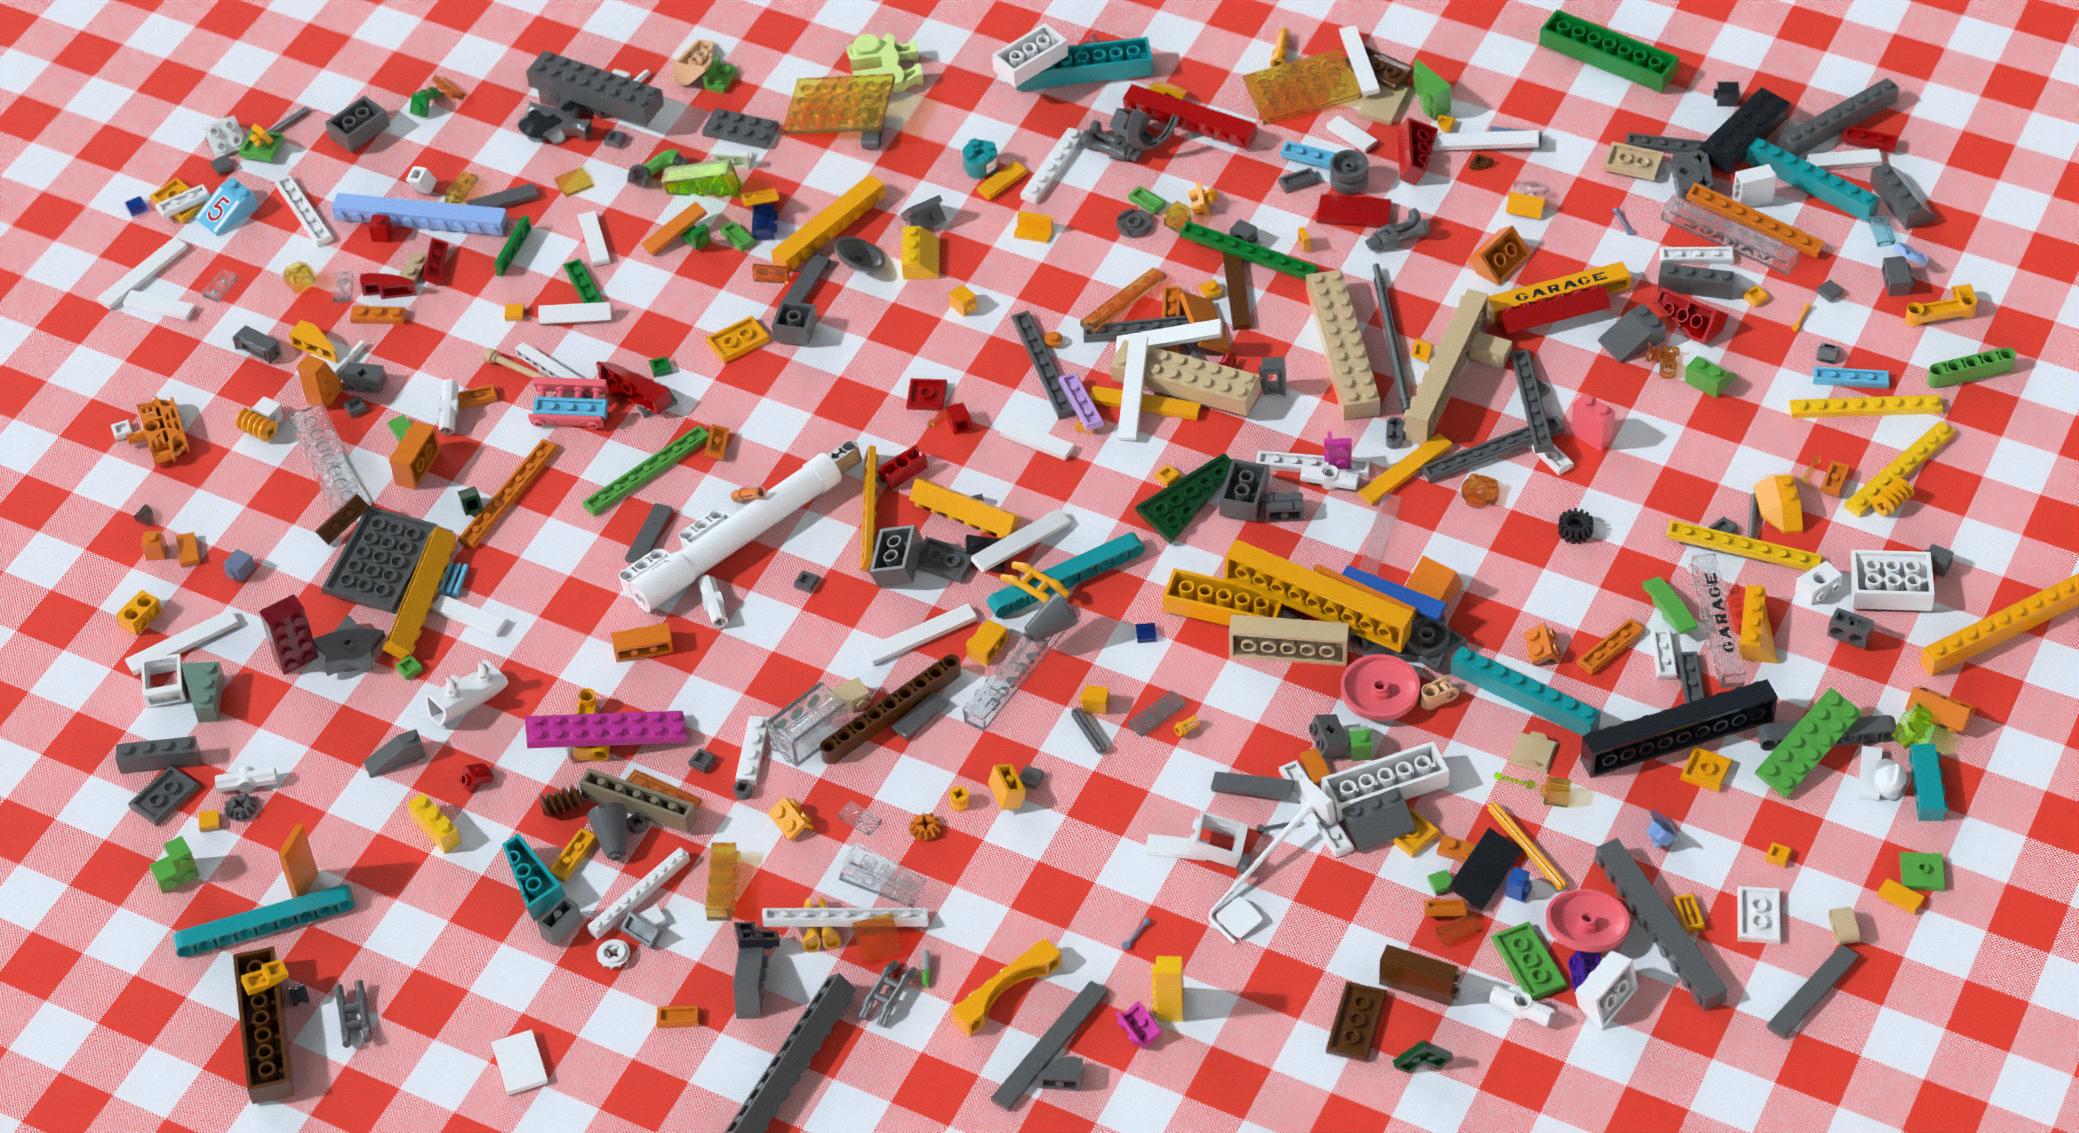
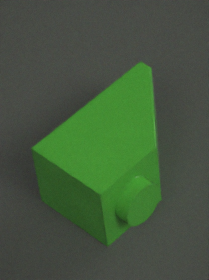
M1367 726L1347 728L1352 761L1372 760L1370 729Z

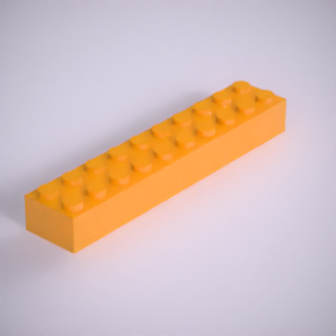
M1237 539L1226 553L1224 580L1322 621L1349 623V632L1401 653L1410 638L1414 612L1392 604L1387 600L1380 599L1370 593L1363 592L1334 578H1329L1317 571L1310 570L1300 564L1293 563L1283 557L1276 556Z

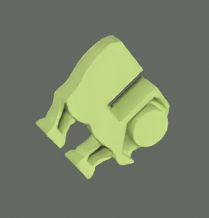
M886 33L883 39H878L871 34L858 36L854 43L847 47L856 97L860 99H874L891 93L904 92L908 87L915 84L924 85L921 63L915 64L909 70H903L899 66V62L912 60L919 62L916 40L908 44L895 43V36Z

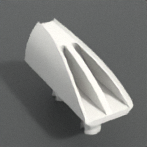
M483 660L482 664L478 662V671L460 679L456 675H451L450 679L446 678V685L425 694L429 716L439 727L490 700L503 690L509 682L488 660Z

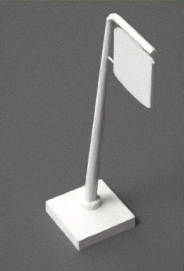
M1306 776L1299 780L1305 802L1304 808L1209 912L1210 922L1233 944H1236L1237 941L1232 935L1241 939L1262 921L1261 915L1241 897L1233 899L1230 904L1216 914L1217 919L1220 921L1219 923L1213 919V913L1228 897H1231L1230 895L1309 813L1312 814L1315 811L1330 826L1337 821L1332 800ZM1220 924H1222L1231 934H1229L1228 932H1226V931L1220 926Z

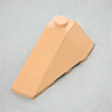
M697 39L673 63V82L680 85H689L711 66L714 41Z

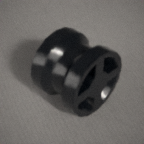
M304 982L300 983L297 987H288L293 1007L301 1002H309Z

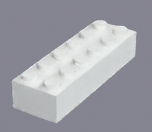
M1432 741L1322 777L1321 790L1332 800L1336 820L1340 822L1343 821L1341 809L1396 787L1400 790L1403 798L1407 800L1449 786V769Z

